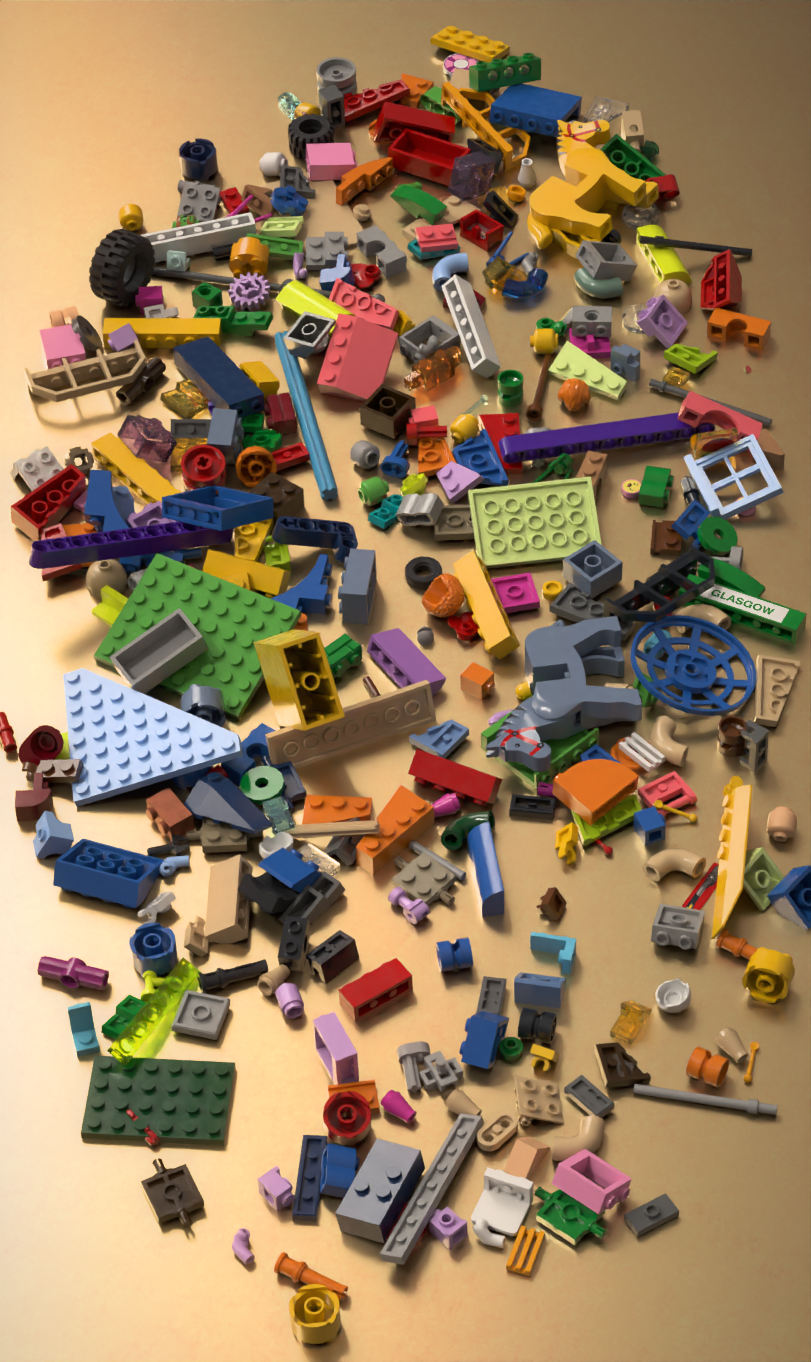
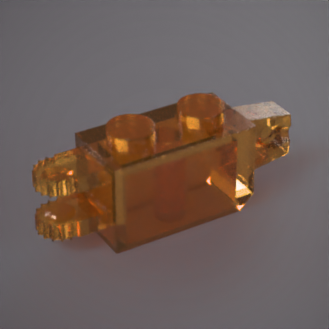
M453 346L446 350L440 348L412 365L411 373L404 378V387L409 391L418 387L425 391H430L455 376L454 368L461 364V357L459 356L461 355V348L458 346Z

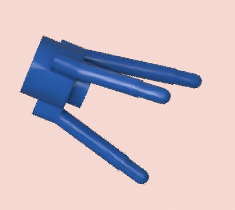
M512 231L509 232L494 255L486 262L487 269L494 274L499 271L504 273L507 268L529 255L528 252L505 265V258L500 253L513 235Z

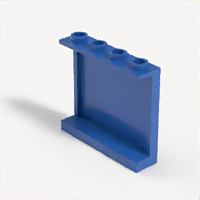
M523 83L512 85L491 104L489 122L557 138L559 133L557 121H565L570 115L579 116L581 113L582 97Z

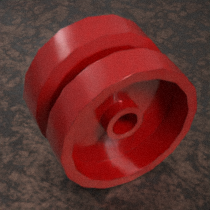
M205 444L197 445L188 449L181 460L182 481L187 491L212 485L225 486L227 479L224 455L219 449Z

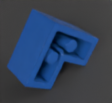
M485 1011L476 1013L471 1018H468L465 1024V1032H467L466 1041L462 1042L459 1052L462 1055L461 1062L486 1069L493 1067L498 1044L505 1039L509 1018Z

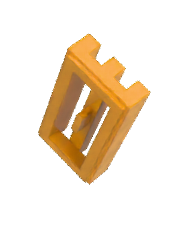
M521 1225L507 1261L506 1270L530 1276L544 1241L545 1232L540 1230L538 1233L533 1228L527 1230L526 1226ZM524 1236H526L527 1239L524 1244L521 1255L519 1257L518 1263L516 1266H514V1262L518 1255ZM533 1238L537 1239L526 1269H524L522 1266Z

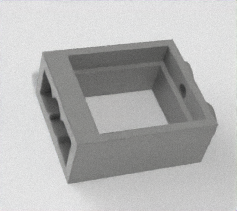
M583 240L576 254V258L589 274L597 279L619 277L621 281H630L637 267V264L618 243Z
M433 315L400 336L399 349L402 355L407 356L415 364L428 370L461 348V339L456 330ZM432 335L438 337V341L441 344L428 356L418 354V344Z

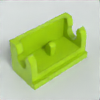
M271 535V536H267V537L265 538V541H266V542L274 541L273 538H272V535ZM277 542L264 545L266 565L291 572L288 545Z

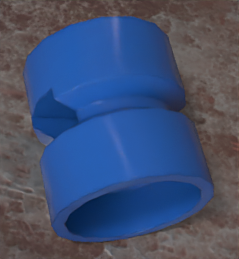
M468 937L455 939L454 943H451L449 940L436 942V953L441 972L454 970L455 966H458L460 969L473 967V956Z

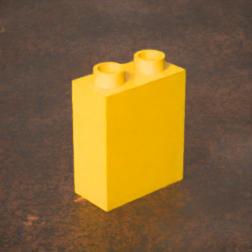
M293 629L254 642L279 725L291 726L294 729L305 731L345 717L319 632Z

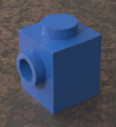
M655 806L634 813V829L644 846L665 840L666 822L664 816L658 813Z

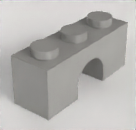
M375 225L356 233L357 248L366 258L376 255L377 266L386 278L406 271V254L396 246L394 241H391L386 236L384 231H381Z

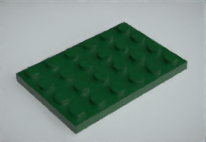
M95 1055L81 1127V1138L146 1142L145 1138L150 1136L144 1129L149 1127L160 1138L159 1143L224 1146L236 1070L235 1062ZM130 1109L139 1118L134 1122L126 1114L127 1110Z

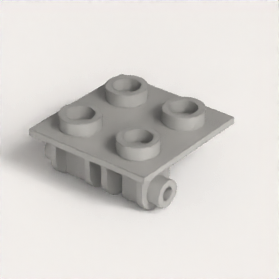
M184 184L177 217L179 215H194L197 220L203 222L214 220L217 204L221 203V197H219L221 188Z

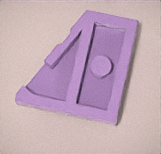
M453 461L436 473L449 500L453 503L468 493V490H472L484 480L480 474Z

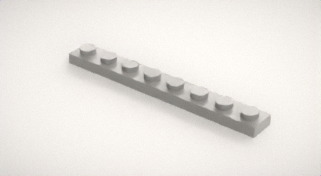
M460 1113L380 1252L382 1261L405 1264L474 1142L477 1132L483 1126L482 1116Z

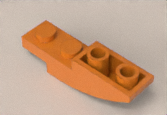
M387 157L365 163L341 176V184L336 188V204L343 206L364 188L371 191L386 178L390 177L393 174V158Z

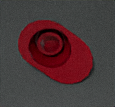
M41 725L34 729L19 748L18 755L22 765L25 762L39 765L41 760H54L63 749L64 741L60 731L50 725Z

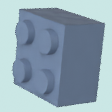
M213 408L207 445L219 449L224 455L226 464L236 465L237 457L241 453L240 440L244 438V428H241L242 418H239L237 410Z
M594 540L563 559V577L575 585L581 592L585 591L588 593L590 599L622 580L623 562Z

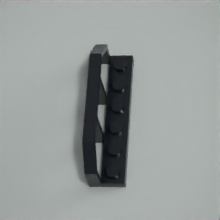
M693 546L689 547V556L671 567L664 563L661 564L660 574L645 583L635 580L633 590L615 601L608 597L605 598L603 618L617 616L619 622L621 620L629 622L659 621L714 586V559ZM697 561L709 568V578L698 585L687 579L689 574L696 575ZM677 586L687 590L672 601L663 596ZM651 602L660 606L656 611H637Z

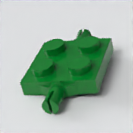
M542 1187L536 1189L534 1196L545 1202L544 1206L536 1213L537 1221L574 1245L589 1232H592L600 1239L606 1236L607 1230L596 1224L605 1214V1211L597 1214L560 1189L552 1194L542 1189Z

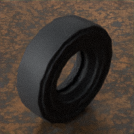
M420 556L414 558L405 567L407 583L417 589H429L433 580L442 574L440 563L431 557ZM427 569L431 571V574L428 576H418L416 571Z

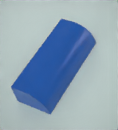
M486 822L474 827L467 837V848L482 917L505 914L502 878L490 823Z

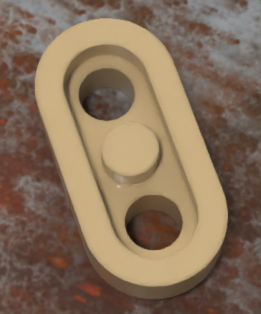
M507 1111L495 1115L477 1132V1145L484 1151H494L517 1131V1117Z

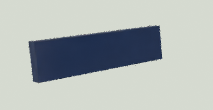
M303 1135L292 1220L317 1222L321 1194V1162L323 1151L327 1146V1136Z

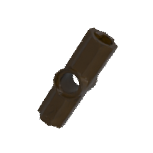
M158 357L151 359L133 383L123 385L116 392V397L122 404L127 405L142 391L145 393L149 392L153 387L154 380L166 370L165 364Z

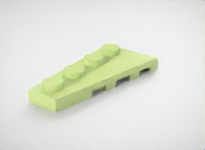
M568 341L548 370L549 375L565 381L571 378L584 380L589 390L618 401L628 386L626 380Z

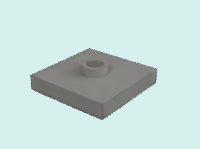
M185 990L171 1025L172 1031L217 1040L231 1004L230 999Z

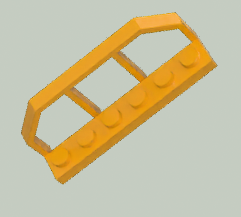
M449 81L442 84L441 105L448 104L462 118L463 128L469 126L481 140L503 152L501 160L503 162V170L507 171L522 164V160L527 158L530 136L524 130L508 127L500 132L495 131L491 124L485 120V118L490 116L491 104L495 99L485 91L477 92L474 89L468 88L457 89ZM466 98L483 100L490 107L479 112L477 109H474ZM516 133L525 142L523 154L512 159L513 148L504 139Z

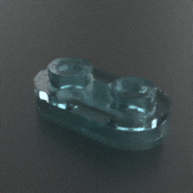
M285 92L278 97V106L289 118L295 119L294 111L301 102L294 94Z

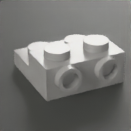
M325 232V237H306V270L336 268L338 254H345L348 261V251H344V248H348V237H344V232Z
M660 904L652 925L651 941L662 946L670 944L679 946L682 949H697L705 911Z

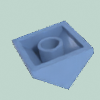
M520 972L514 979V1002L561 1009L566 978Z

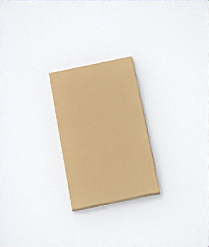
M304 173L303 175L309 180L308 173ZM280 180L264 184L262 187L274 190L280 187ZM333 180L309 181L310 188L316 191L315 199L305 198L308 201L306 210L302 215L305 223L301 224L302 228L299 233L293 237V240L303 241L302 253H304V259L306 260V237H325V232H344V237H348V248L357 246L356 233L363 231V228L354 217L347 203L343 206L336 204L337 187ZM276 210L279 217H289L292 214L288 212L283 214Z

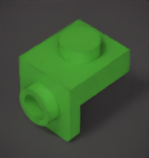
M642 673L648 682L653 681L649 676ZM637 677L635 678L633 687L638 689L639 696L642 699V706L645 708L655 704L659 699L654 697Z

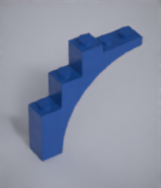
M91 469L84 512L86 523L94 526L104 524L103 532L129 528L120 516L113 501L111 471ZM171 551L158 553L184 564L182 553ZM157 553L120 558L119 563L124 567L126 574L130 575L142 570V566L148 568Z
M320 554L316 565L307 577L287 592L271 599L300 610L301 613L325 615L327 606L330 607L332 603V594H329L327 576H331L332 564H329L328 555Z

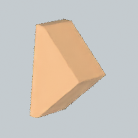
M530 1136L516 1139L504 1172L516 1177L529 1179L550 1151V1146Z

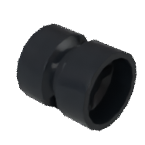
M523 1008L518 1025V1038L532 1040L536 1037L538 1042L551 1044L556 1030L557 1014L543 1012L540 1015L537 1010Z

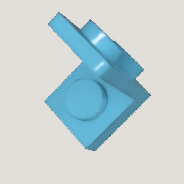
M531 932L530 949L559 954L558 963L562 964V973L571 975L576 956V939Z
M90 1002L68 1006L67 1011L77 1057L100 1052Z

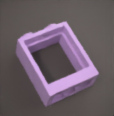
M335 1012L321 1015L314 1019L315 1049L334 1084L359 1082L358 1053Z

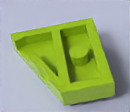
M674 344L664 351L663 358L696 374L716 360L718 352L712 351L711 354L700 353V348Z

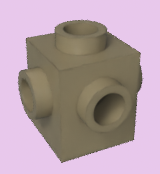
M81 446L69 449L70 453L65 455L66 459H63L65 468L73 464L82 473L88 474V469L93 468L94 463L92 452H89L88 448L81 449ZM75 458H79L81 460V464L79 466L76 465Z

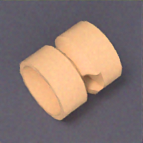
M77 307L65 308L63 312L60 309L49 311L51 327L70 325L71 321L79 315ZM66 317H68L69 323L67 324L65 323L64 319Z

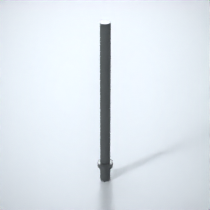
M651 379L649 382L650 387L659 389V392L662 393L668 392L686 398L689 393L687 390L669 385L666 381L660 382ZM708 398L761 422L763 425L770 427L772 424V419Z

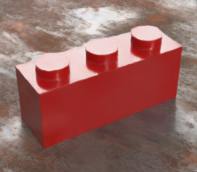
M394 958L339 989V1004L356 1022L413 990L412 975L397 958Z

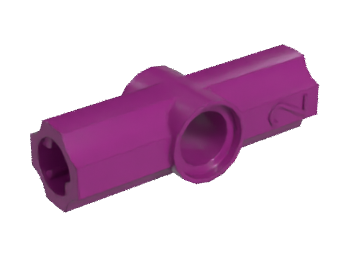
M44 955L41 956L37 969L38 975L60 980L63 985L69 988H77L79 985L103 990L106 989L110 976L109 970L87 966L83 960L76 957L69 958L66 961Z

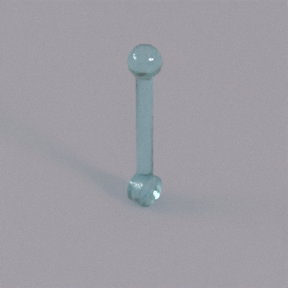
M482 395L479 401H477L465 413L460 414L466 415L467 413H471L482 402H486L488 400L487 395Z

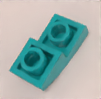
M393 494L383 499L381 507L369 513L368 521L383 529L391 525L398 519L395 515L403 497Z

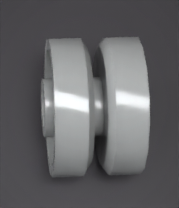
M334 57L322 61L317 66V90L335 85L344 98L345 94H356V67L353 62L345 58Z

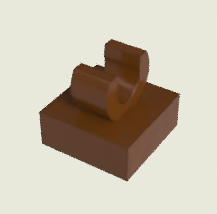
M556 887L548 888L546 894L540 898L542 900L541 905H537L536 908L541 914L547 913L551 920H557L560 918L567 902Z

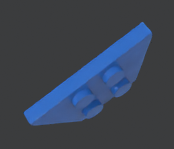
M482 429L478 437L474 439L470 437L463 444L452 449V454L457 464L480 474L484 478L480 484L508 486L507 475L486 429Z

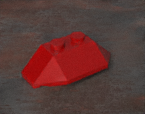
M729 249L713 257L712 264L701 281L700 308L702 310H714L715 308L726 310L742 302V276L733 253Z

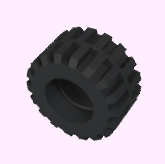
M305 114L304 116L297 117V119H293L292 123L288 126L289 149L298 158L306 160V144L335 143L334 125L332 121H329V118L323 117V115Z

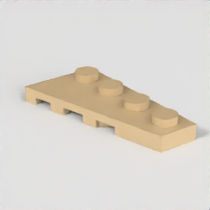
M758 654L754 723L776 727L801 661Z

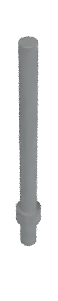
M635 1084L633 1091L635 1094L747 1110V1113L751 1114L760 1112L776 1115L778 1105L759 1103V1100L755 1099L746 1101Z

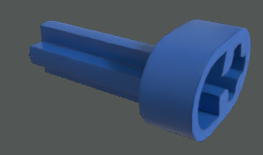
M404 440L397 443L392 453L386 456L380 464V469L385 475L403 478L409 471V462L402 458L409 448V445L405 444Z

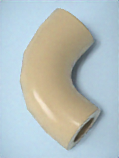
M690 605L673 614L700 618L712 622L725 630L731 624V618L727 614L711 605ZM675 626L681 633L690 629V627Z
M659 716L651 730V744L665 756V761L682 767L687 758L689 747L672 739V735L677 728L676 723L667 716Z
M671 848L660 851L643 864V871L653 881H659L664 875L672 871H681L693 878H697L706 866V859L686 849Z
M585 1116L581 1120L580 1132L577 1136L570 1138L555 1136L552 1160L564 1161L584 1149L594 1153L601 1144L605 1130V1121L598 1116Z

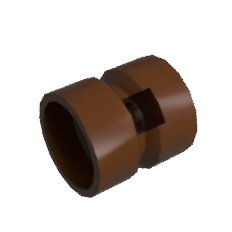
M727 716L720 720L718 724L717 747L722 755L737 757L744 753L746 739L742 737L741 730L747 732V727L745 726L746 722L742 718Z

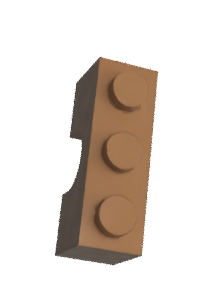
M587 451L576 477L591 476L595 500L597 485L602 486L607 474V454Z

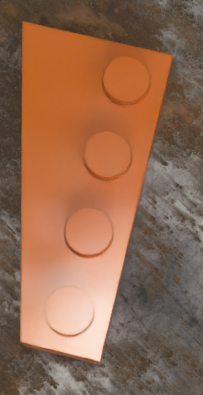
M400 785L376 819L381 826L379 833L365 834L356 846L357 865L374 876L404 851L411 841L417 840L434 825V807Z

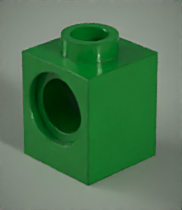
M203 282L192 291L193 307L198 309L199 306H222V290Z

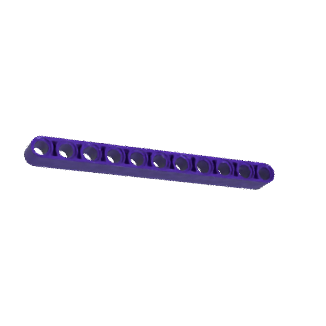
M678 412L507 436L502 438L498 445L505 463H517L559 457L562 453L574 455L587 453V451L595 452L688 439L697 433L710 435L715 431V425L712 423H702L695 428L678 420Z
M179 521L39 540L32 543L28 563L33 568L45 569L224 544L232 540L234 528L219 531Z

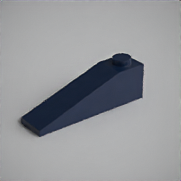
M218 772L209 773L207 776L198 779L184 803L195 818H212L213 823L232 824V828L251 834H256L272 827V822L230 779Z

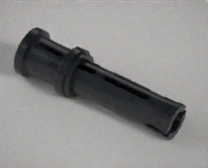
M266 959L225 970L219 967L213 972L197 973L198 984L201 992L206 993L208 989L216 987L222 989L228 983L263 975L269 972Z

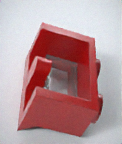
M476 209L461 218L460 236L486 252L491 245L503 239L504 225Z

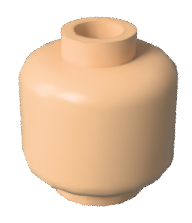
M777 807L769 813L767 832L770 836L774 837V840L784 842L795 835L797 816L793 813L792 809Z

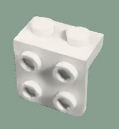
M46 445L40 450L38 448L33 450L25 459L20 458L12 464L13 468L10 471V475L13 479L21 475L31 491H33L62 471L63 467Z
M487 1167L484 1173V1190L471 1215V1222L476 1224L475 1222L478 1218H483L489 1223L488 1229L516 1236L533 1201V1182L524 1177H516L502 1170H494Z

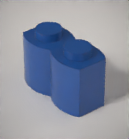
M327 1144L322 1155L320 1193L345 1197L355 1179V1172L359 1167L360 1159L356 1157V1149Z

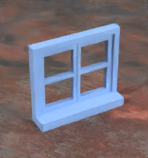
M753 434L694 461L691 454L683 457L713 517H720L726 520L784 493ZM749 449L757 464L735 473L728 458ZM724 460L732 475L711 485L704 469ZM761 471L769 487L747 496L740 480ZM736 483L744 498L722 507L715 492Z

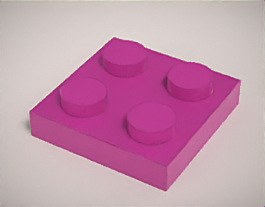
M530 572L491 579L506 613L540 607V600Z

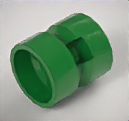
M516 370L502 371L497 378L498 402L505 407H516L523 402V375Z

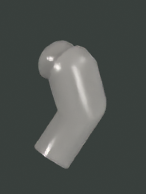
M533 251L522 261V267L529 277H534L537 273L534 266L539 256Z
M432 335L429 337L427 345L421 343L417 350L418 354L428 356L437 347L438 337Z

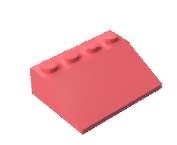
M339 313L317 381L320 393L365 402L381 384H384L399 334L362 318Z

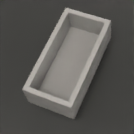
M179 608L109 658L128 686L145 694L205 652L208 647L202 635Z

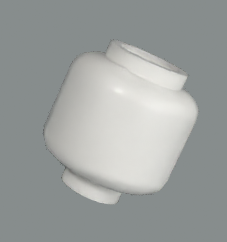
M267 152L260 159V169L266 176H280L281 165L288 166V160L281 152Z

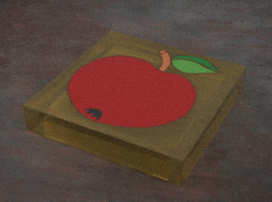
M737 428L697 434L693 450L694 460L737 442Z

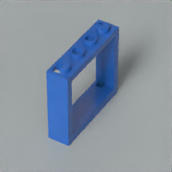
M212 485L162 497V518L223 531L272 519L273 498Z

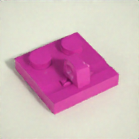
M568 328L569 342L593 359L611 358L609 337H594V334L572 336V328Z

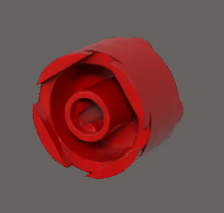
M355 1091L338 1092L326 1101L323 1110V1127L327 1136L332 1141L345 1146H353L367 1136L371 1127V1109L365 1097ZM349 1115L351 1116V1120H343V1116L345 1118H347Z

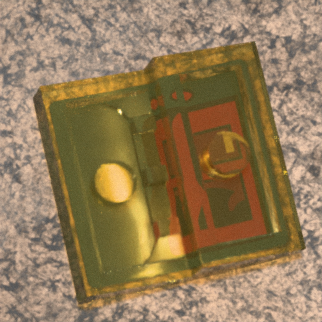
M189 379L177 382L174 390L163 392L160 397V401L186 418L208 408V402H210Z

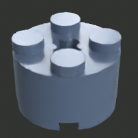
M193 684L182 695V711L222 727L224 725L225 707L222 690Z

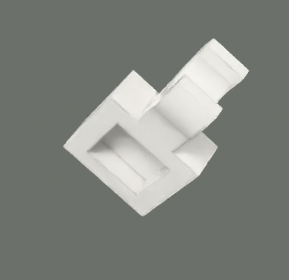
M163 304L143 308L145 318H169L179 315L178 307L164 309Z
M172 891L163 892L146 905L145 909L140 910L137 915L138 917L145 914L148 915V921L144 924L155 923L156 914L168 911L172 907L171 903L177 898Z

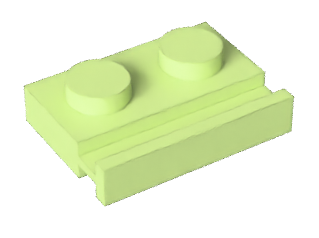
M303 216L267 218L268 221H265L262 226L260 235L293 238L297 236L302 228L301 224L305 223Z

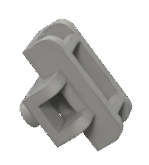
M441 1051L424 1057L426 1069L419 1072V1077L425 1083L427 1091L437 1088L440 1091H444L446 1086L451 1084L453 1086L458 1085V1080L463 1077V1070L456 1058L454 1057L446 1061ZM447 1073V1076L440 1078L441 1075Z

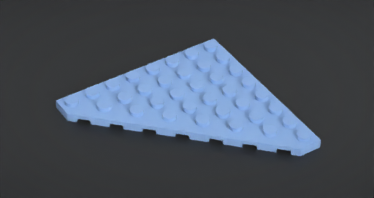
M81 668L63 674L70 759H81L83 762L79 781L72 782L73 801L76 807L243 756L241 739L234 732L87 669Z

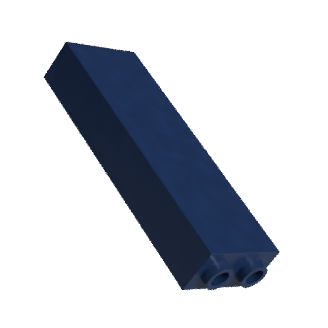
M209 336L173 347L174 364L216 408L237 410L239 418L265 410L264 393Z

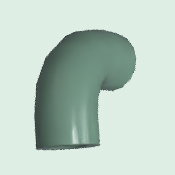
M585 267L580 268L574 274V280L578 287L591 297L608 299L623 295V286L619 277L605 280L593 278Z

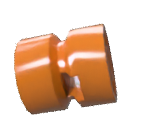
M698 1046L690 1056L686 1075L697 1080L704 1078L705 1083L718 1088L727 1074L730 1060L718 1054L712 1056L711 1051Z

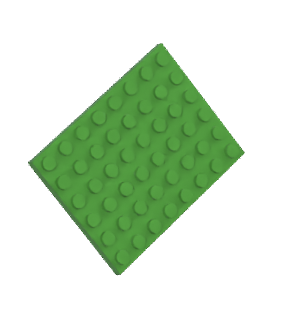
M157 553L100 644L94 657L96 660L114 667L109 658L180 608L202 635L208 649L163 680L158 686L181 696L193 684L219 688L222 690L224 697L225 714L240 720L264 679L254 642L293 630L302 614L300 610Z

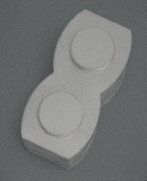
M434 493L421 496L418 494H408L403 497L395 516L405 526H416L418 524L434 525L438 520L444 503Z

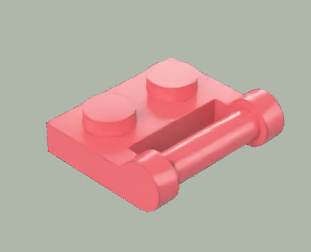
M675 771L638 789V796L649 808L653 807L656 800H660L663 803L681 793L684 795L683 797L666 806L678 809L686 804L691 805L697 802L696 794ZM662 808L660 810H657L659 814H662L664 816V818L666 817V814L670 813L669 811L664 810Z

